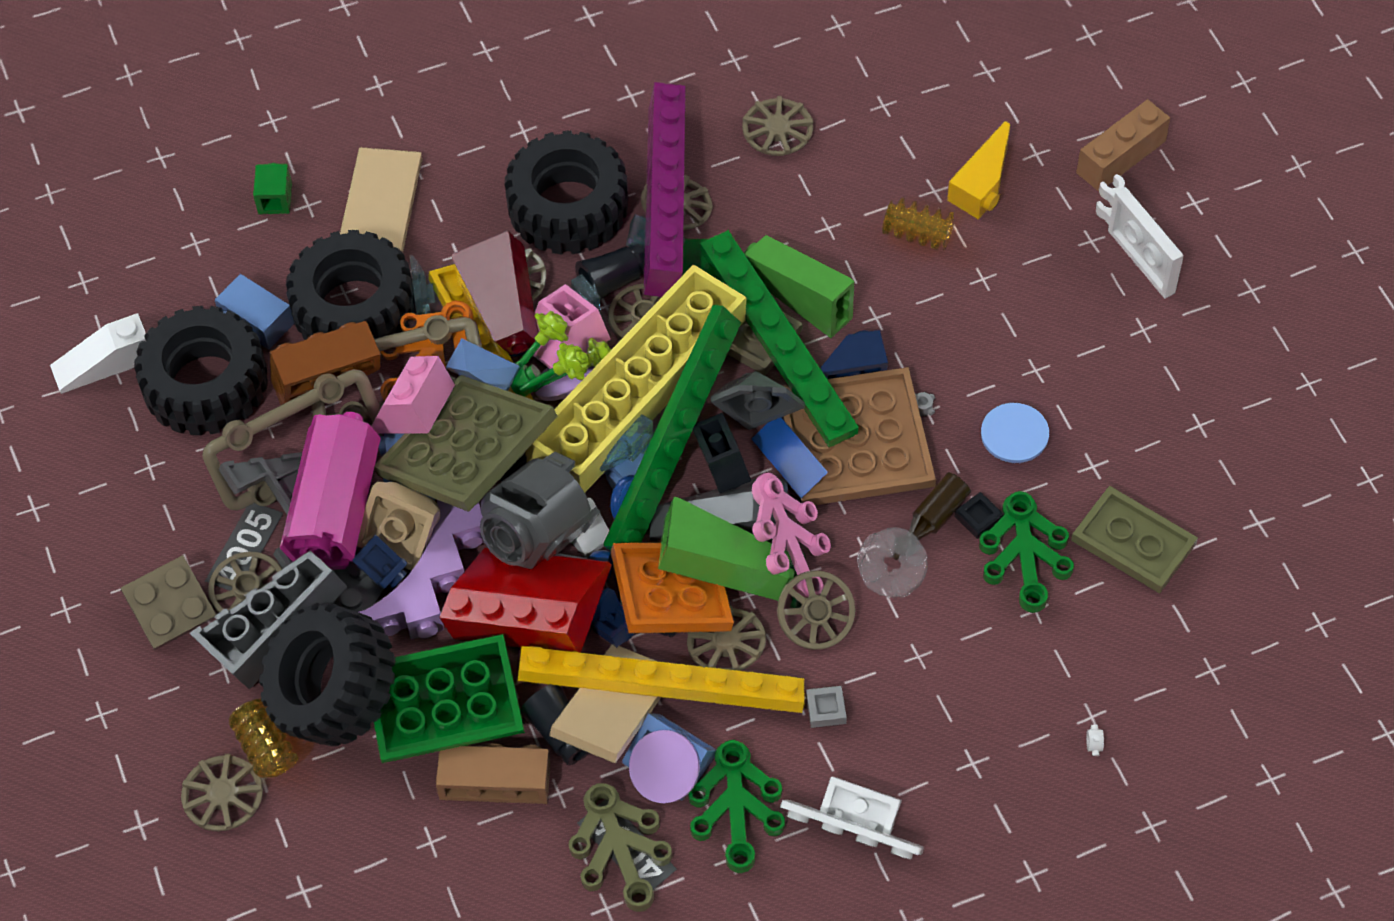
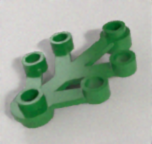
M1018 491L1005 499L1002 509L1004 516L990 531H985L980 536V550L985 554L991 555L999 550L1000 539L1015 525L1016 537L994 561H989L985 564L983 578L991 585L1001 583L1004 578L1005 569L1019 555L1023 578L1019 604L1025 611L1036 613L1045 608L1048 591L1043 584L1038 582L1034 555L1051 566L1052 574L1059 580H1066L1072 576L1074 563L1069 557L1061 556L1051 549L1061 550L1067 546L1069 539L1067 529L1054 525L1037 513V504L1032 496L1026 492ZM1022 508L1025 512H1017L1014 509ZM1030 525L1048 536L1047 542L1051 548L1031 535ZM1060 535L1064 539L1057 541L1054 540L1053 536ZM993 540L995 544L991 546L986 545L984 541ZM1065 565L1068 567V570L1061 571L1057 566ZM997 570L1000 574L992 576L988 571ZM1036 598L1039 602L1031 603L1027 599Z
M729 740L717 748L715 752L716 765L700 782L695 784L688 794V799L694 807L706 806L710 801V791L726 776L728 788L701 816H697L691 821L690 830L692 837L698 841L709 839L712 835V826L729 809L732 843L728 845L725 852L726 864L733 872L745 873L755 863V851L753 846L746 842L744 808L763 823L764 831L770 836H778L783 833L785 818L780 812L772 811L742 787L741 775L758 786L761 790L762 799L769 803L777 802L781 798L782 784L778 779L768 777L750 762L751 755L746 745L737 740ZM730 756H736L739 758V761L729 763L726 759ZM773 786L778 791L775 794H768L765 789ZM696 791H702L706 795L701 799H696L693 797V794ZM775 819L778 820L781 824L780 826L773 828L770 827L767 823L770 820ZM699 824H704L708 829L701 833L696 831L695 827ZM744 856L747 861L743 864H737L734 862V858Z

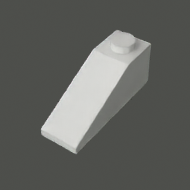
M138 313L106 324L50 365L61 394L134 368V360L138 356L136 351L141 341L146 342L144 337L146 332Z

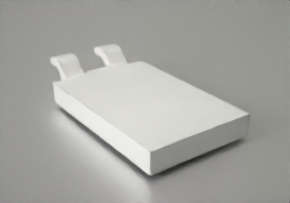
M1115 175L1113 179V185L1116 188H1109L1104 181L1101 182L1099 194L1102 198L1108 200L1112 207H1105L1099 201L1096 205V214L1109 225L1108 232L1164 299L1175 294L1184 255L1126 187L1124 188L1125 181L1120 175Z

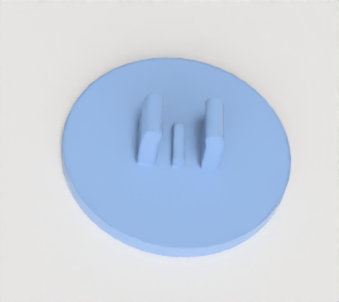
M1007 403L997 406L986 415L981 427V438L985 448L994 457L1005 462L1022 463L1036 458L1044 451L1049 439V427L1045 418L1036 409L1021 403Z

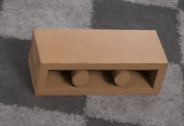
M1147 99L1080 150L1077 174L1099 192L1101 182L1104 181L1108 186L1113 182L1115 175L1121 176L1166 142L1170 117Z
M488 744L486 747L465 745L439 751L436 778L439 800L547 804L551 766L549 751L536 745H525L522 748H506L501 744Z

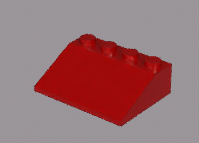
M484 548L450 588L439 618L452 638L456 640L474 641L503 634L506 646L510 647L535 646L543 649L581 653L612 565L607 561L553 556L548 561L544 559L533 569H528L518 565H508L499 560L488 548Z

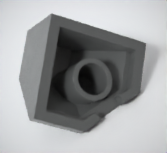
M757 371L746 373L742 377L728 382L711 396V403L748 430L805 408V402L790 390Z

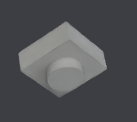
M842 686L806 690L811 728L846 724L847 717Z

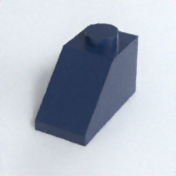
M862 330L855 334L847 335L821 366V371L825 377L833 379L886 371L888 369V361L880 330Z

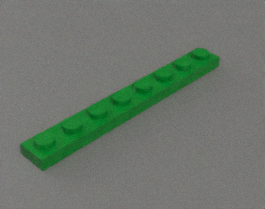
M729 230L701 242L700 251L718 279L746 297V322L793 394L805 402V408L803 409L827 446L830 448L857 435L859 426Z
M713 305L603 543V546L610 551L613 543H641L742 323L724 306Z

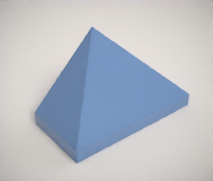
M461 338L446 365V369L458 375H463L508 391L520 370V366Z

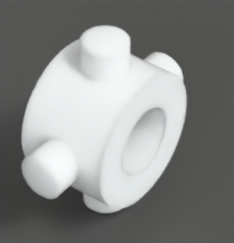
M1091 725V730H1087V750L1092 751V756H1099V751H1103L1104 748L1103 730H1098V725Z

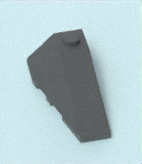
M752 479L736 489H731L721 494L718 489L682 498L753 534L752 528L753 524L757 521L760 506L752 495V485L757 479ZM779 479L783 484L784 492L788 494V482L785 479ZM671 502L658 505L650 522V540H662L664 519ZM772 514V516H771V521H772V522L774 523V525H775L776 522H775V519H774L773 514Z

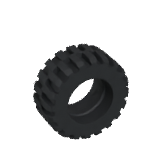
M562 131L563 134L557 135L551 132L545 134L543 139L538 140V138H535L528 142V148L522 147L515 154V159L511 160L507 167L504 185L511 224L515 231L520 233L523 240L529 244L534 242L535 248L546 251V249H551L553 254L563 255V251H571V255L579 254L582 249L586 248L590 251L599 247V242L606 243L613 237V231L617 232L624 223L623 218L627 216L628 186L623 160L619 159L615 149L611 146L607 147L606 142L598 137L592 139L590 134L580 132L579 135L572 134V131ZM563 182H577L593 189L587 197L572 203H556L540 196L549 187Z
M348 230V233L340 234L339 231L330 233L331 237L326 239L320 237L314 240L311 248L306 246L299 253L300 260L295 259L289 268L290 273L286 278V294L297 331L302 333L304 340L315 333H328L338 330L346 323H359L367 321L374 339L403 332L400 325L401 317L406 313H414L415 293L409 264L405 261L404 254L399 248L394 247L393 243L384 237L379 240L377 234L367 231L365 234H359V230ZM351 281L368 282L378 287L374 295L356 305L338 306L324 300L332 289ZM408 319L405 322L404 326L406 328L409 326L408 321H410L411 319Z
M192 306L193 310L184 312V309L174 311L175 315L167 318V316L163 317L157 322L158 326L156 328L151 327L144 335L146 342L141 341L136 353L138 356L134 360V369L146 406L150 413L156 416L158 422L163 426L170 425L173 431L184 433L185 430H188L190 435H202V432L209 431L210 435L220 433L219 429L224 428L227 423L241 418L245 420L253 413L252 406H259L263 399L262 392L267 389L268 370L257 333L253 332L252 326L246 320H240L238 314L229 310L223 313V309L211 306L210 309H204L203 306ZM218 357L230 362L222 374L206 383L184 384L174 380L176 374L184 365L198 358Z
M332 603L310 604L290 615L291 620L284 621L278 627L279 633L277 636H272L268 644L270 649L268 654L263 657L262 665L264 666L263 674H260V685L263 687V692L260 693L264 706H267L265 711L270 720L274 722L280 731L289 734V736L327 746L348 744L356 740L357 735L362 736L371 729L370 724L378 721L383 714L381 709L384 704H388L391 694H388L390 685H394L395 674L392 672V666L395 665V655L389 650L392 648V644L388 635L385 634L383 627L371 617ZM334 655L330 680L321 693V683L325 668Z

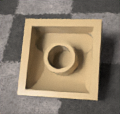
M376 482L371 488L365 507L357 546L362 548L374 535H377L400 558L408 562L404 568L412 571L428 545L434 526L440 520L439 506L433 499L398 483Z

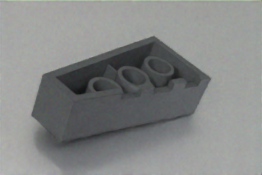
M308 551L273 575V581L261 589L254 588L244 595L246 599L232 609L228 610L225 608L216 614V620L206 627L202 628L199 626L189 633L249 690L260 679V674H263V657L269 652L270 646L268 644L272 636H277L279 633L278 627L284 621H290V615L301 608L304 609V607L310 604L333 603L347 588L334 571L311 551Z

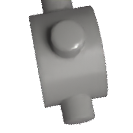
M925 392L915 393L920 416H932L935 413V410L932 409L935 396Z

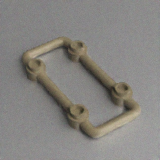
M434 315L425 321L423 327L374 339L379 351H384L427 339L434 344H443L450 339L452 333L465 330L467 341L482 348L477 324L468 317L447 320L441 315ZM320 400L311 405L313 416L318 414L327 416L323 401ZM356 401L344 404L339 413L333 414L343 415L345 412H355L363 417V422L367 423L368 419H371L366 406L363 407L362 404ZM384 402L379 403L380 407L383 406Z
M356 369L349 370L337 377L333 374H323L316 379L314 389L247 423L240 420L227 423L223 429L222 436L209 442L203 449L202 454L204 463L224 505L231 510L238 511L254 503L259 506L270 505L276 500V497L265 481L248 488L247 492L235 497L233 491L218 470L221 464L216 456L217 453L229 447L236 451L246 449L251 444L254 434L320 400L328 404L337 402L342 397L344 388L353 383H356L373 423L381 407L367 375L361 370Z

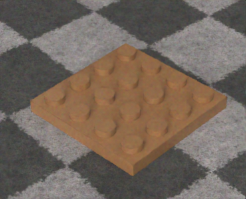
M908 367L827 379L859 426L857 435L830 448L804 409L782 417L828 472L802 498L799 497L800 503L811 501L814 505L935 487L936 478ZM788 385L784 386L791 391Z

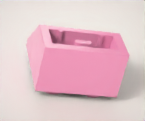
M566 284L538 302L535 314L543 313L546 315L549 311H553L554 314L562 316L563 320L568 324L565 331L569 338L568 341L561 342L550 339L545 346L541 345L533 355L549 369L553 368V364L559 361L556 352L559 350L561 343L579 346L587 354L590 338L595 339L596 342H608L611 340L599 310ZM536 320L537 331L539 333L540 330L538 327V321Z

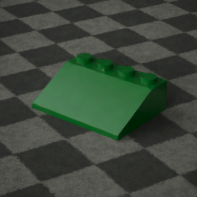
M504 635L395 657V665L392 666L395 680L394 685H390L388 692L391 696L388 704H384L381 709L383 714L378 721L374 722L381 763L524 733Z

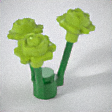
M549 311L546 315L536 313L534 317L538 321L540 331L534 337L536 341L519 361L514 363L520 366V370L510 387L516 394L527 397L532 392L535 393L543 386L567 375L570 379L577 378L581 381L584 379L587 369L592 366L595 368L611 351V348L605 341L596 342L595 339L590 338L586 354L579 346L561 343L559 350L556 352L559 361L553 364V368L541 374L535 365L526 366L527 362L541 345L545 346L550 339L561 342L568 341L569 338L565 334L568 324L563 320L562 316L554 314L553 311Z

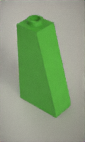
M767 235L757 243H752L746 249L745 256L769 292L829 338H832L853 319L854 280Z
M673 497L664 519L658 569L777 601L784 586L794 577V568H790L788 551L785 550L784 553L789 559V569L774 575L770 573L766 566V558L770 555L772 543L768 541L760 542L753 534L681 498Z

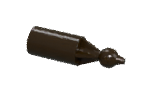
M946 473L913 512L908 535L899 538L895 537L893 540L895 544L893 558L895 560L903 556L915 555L918 551L915 542L930 533L936 534L968 497L971 490L961 478L953 473Z

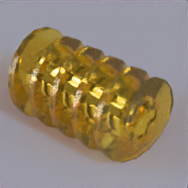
M901 197L896 205L893 204V200L889 203L883 221L882 233L889 235L894 229L895 238L900 239L906 233L908 242H914L918 237L921 246H926L931 239L932 249L937 250L943 243L944 251L952 234L954 212H950L946 219H942L941 208H938L932 216L930 215L929 205L926 204L922 211L919 212L917 211V201H913L909 208H905V198Z
M254 699L244 703L232 712L229 717V726L235 731V737L241 743L244 753L247 754L248 761L253 765L255 774L262 778L276 777L293 768L298 763L299 757L296 753L291 752L293 746L290 741H285L286 733L280 731L274 722L270 720L265 711L267 707H264L262 699Z

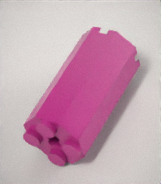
M345 412L343 415L326 416L318 414L313 416L312 423L308 428L280 549L293 562L308 551H311L331 570L346 569L349 560L352 561L355 556L381 439L368 423L363 422V417L358 413Z

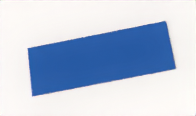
M782 418L768 422L752 438L753 442L800 498L807 494L828 473Z

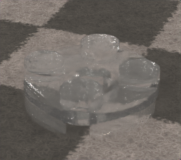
M891 527L886 528L887 530L873 533L866 538L858 552L857 564L862 580L870 590L880 596L887 598L907 597L921 585L926 576L928 555L925 548L915 535L902 528ZM894 554L900 555L898 561L902 563L899 569L894 568L892 572L886 571L888 565L884 563V559L886 557L892 558Z

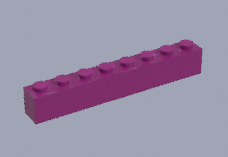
M654 82L648 109L644 295L662 297L683 274L685 86Z

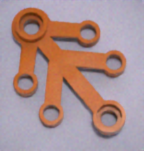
M451 301L443 307L441 312L421 315L406 313L401 317L400 325L404 332L423 327L425 321L431 316L441 315L447 320H451L452 315L455 313L473 320V312L465 302ZM408 319H414L417 323L414 328L410 329L404 326L405 322ZM465 330L452 333L454 348L456 349L461 338L466 340ZM428 339L396 347V350L391 354L380 351L382 357L387 360H394L399 354L419 352L416 356H439L446 368L443 344H434ZM398 378L387 379L382 384L380 393L383 401L387 399Z

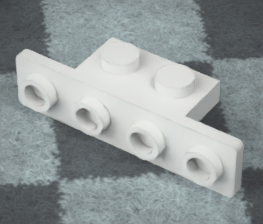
M833 776L830 778L820 810L788 799L782 800L780 806L789 810L787 816L804 823H808L809 818L823 822L821 828L839 835H842L844 830L858 834L856 841L873 847H877L878 842L892 846L891 853L907 859H912L913 854H923L925 848L924 846L891 835L902 800Z

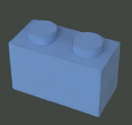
M242 274L215 299L216 307L222 308L223 313L229 310L238 314L240 320H246L252 326L253 332L257 333L260 344L268 350L294 325L289 304Z

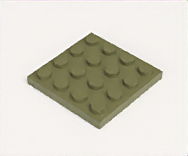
M460 375L454 381L455 386L429 433L404 434L375 464L374 470L379 477L469 512L558 416L552 406Z

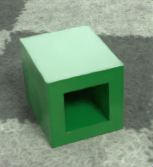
M257 164L255 167L253 197L258 214H290L292 180L288 164Z

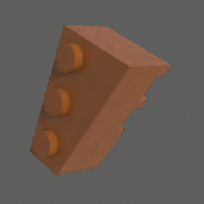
M367 321L346 323L338 330L328 333H315L306 340L294 344L284 343L275 350L270 351L271 383L280 405L314 389L316 379L323 374H333L337 377L349 370L356 369L361 370L368 376L380 370L381 354Z

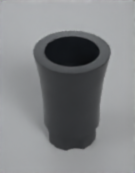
M636 244L632 247L624 246L595 258L577 261L575 264L577 279L588 300L595 304L617 289L640 279V276L644 274L645 250L640 244Z
M550 684L533 694L521 707L520 714L535 727L557 756H561L567 765H573L590 753L550 736L552 725L569 703L562 686Z

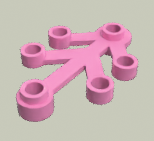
M764 473L758 476L752 485V495L760 506L757 521L753 524L752 531L754 537L760 542L773 538L770 555L766 558L767 569L774 575L789 569V559L784 553L786 547L797 575L810 571L798 541L809 548V551L814 556H820L830 551V540L824 533L811 534L788 518L785 509L793 513L801 524H806L816 520L818 515L816 506L811 501L800 503L785 493L782 482L774 474ZM772 514H773V517H774L775 522H776L775 525H774V523L771 521V516H772ZM812 577L815 594L820 595L824 587L820 577ZM805 579L793 587L803 597H809Z

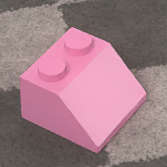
M439 356L410 357L371 426L377 434L429 433L455 386Z

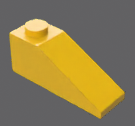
M1006 121L949 181L947 201L977 219L987 210H993L1000 198L998 192L1010 124Z

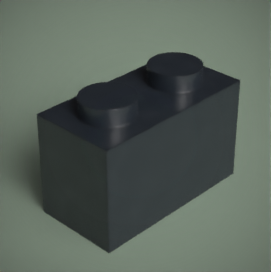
M723 413L696 423L693 432L719 493L736 489L740 485L750 482L751 478Z

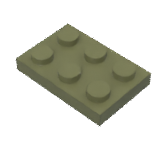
M1109 486L1073 532L1071 541L1160 594L1196 546L1198 537Z

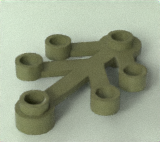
M605 783L595 784L587 790L584 796V807L588 813L577 834L569 840L570 854L574 858L584 859L588 857L591 853L590 839L598 824L602 821L606 833L589 866L581 872L582 885L588 891H596L602 887V873L614 852L626 883L623 891L625 904L633 911H645L653 903V888L647 880L640 879L628 847L649 855L652 862L657 866H665L672 860V848L665 841L656 842L620 827L616 816L636 822L642 833L653 834L660 827L659 815L656 811L652 809L643 810L620 801L618 791L611 785ZM599 799L609 801L606 806L599 807L596 805ZM645 818H653L655 820L651 826L644 825L642 821ZM579 842L586 844L585 849L577 851L573 847ZM659 849H664L668 853L665 857L659 858L655 856V852ZM590 874H595L599 877L594 883H589L585 879ZM636 894L646 896L645 900L640 903L633 901L632 898Z

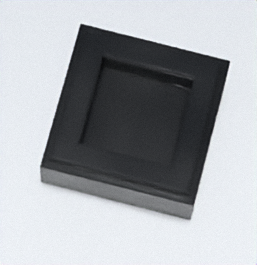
M979 492L955 511L954 517L971 534L979 539L981 534L989 531L1004 514Z

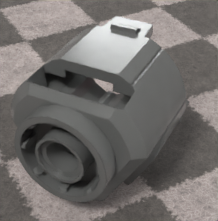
M553 452L544 459H532L483 497L481 502V515L483 517L480 521L481 536L488 549L499 560L508 565H518L533 569L544 559L550 560L582 532L585 533L600 511L596 507L592 510L590 509L583 489L569 473L575 467L574 460L557 452Z

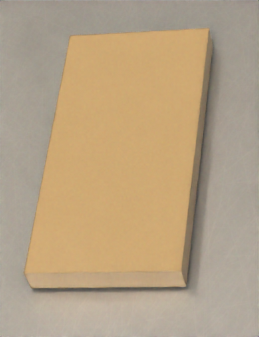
M359 147L340 234L348 233V230H359V234H365L366 231L377 234L379 240L382 237L388 239L393 243L394 247L399 248L403 253L422 163L421 152Z
M611 645L604 654L605 656L655 661L621 646L616 648L614 645ZM579 688L552 725L550 736L616 764L642 726L647 715L652 712L661 697Z

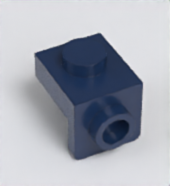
M374 535L352 560L381 589L386 588L388 584L394 588L407 574L403 568L408 562L400 558L377 535Z
M610 587L602 591L591 626L595 633L617 648L631 639L636 633H628L623 606L620 604L615 591Z

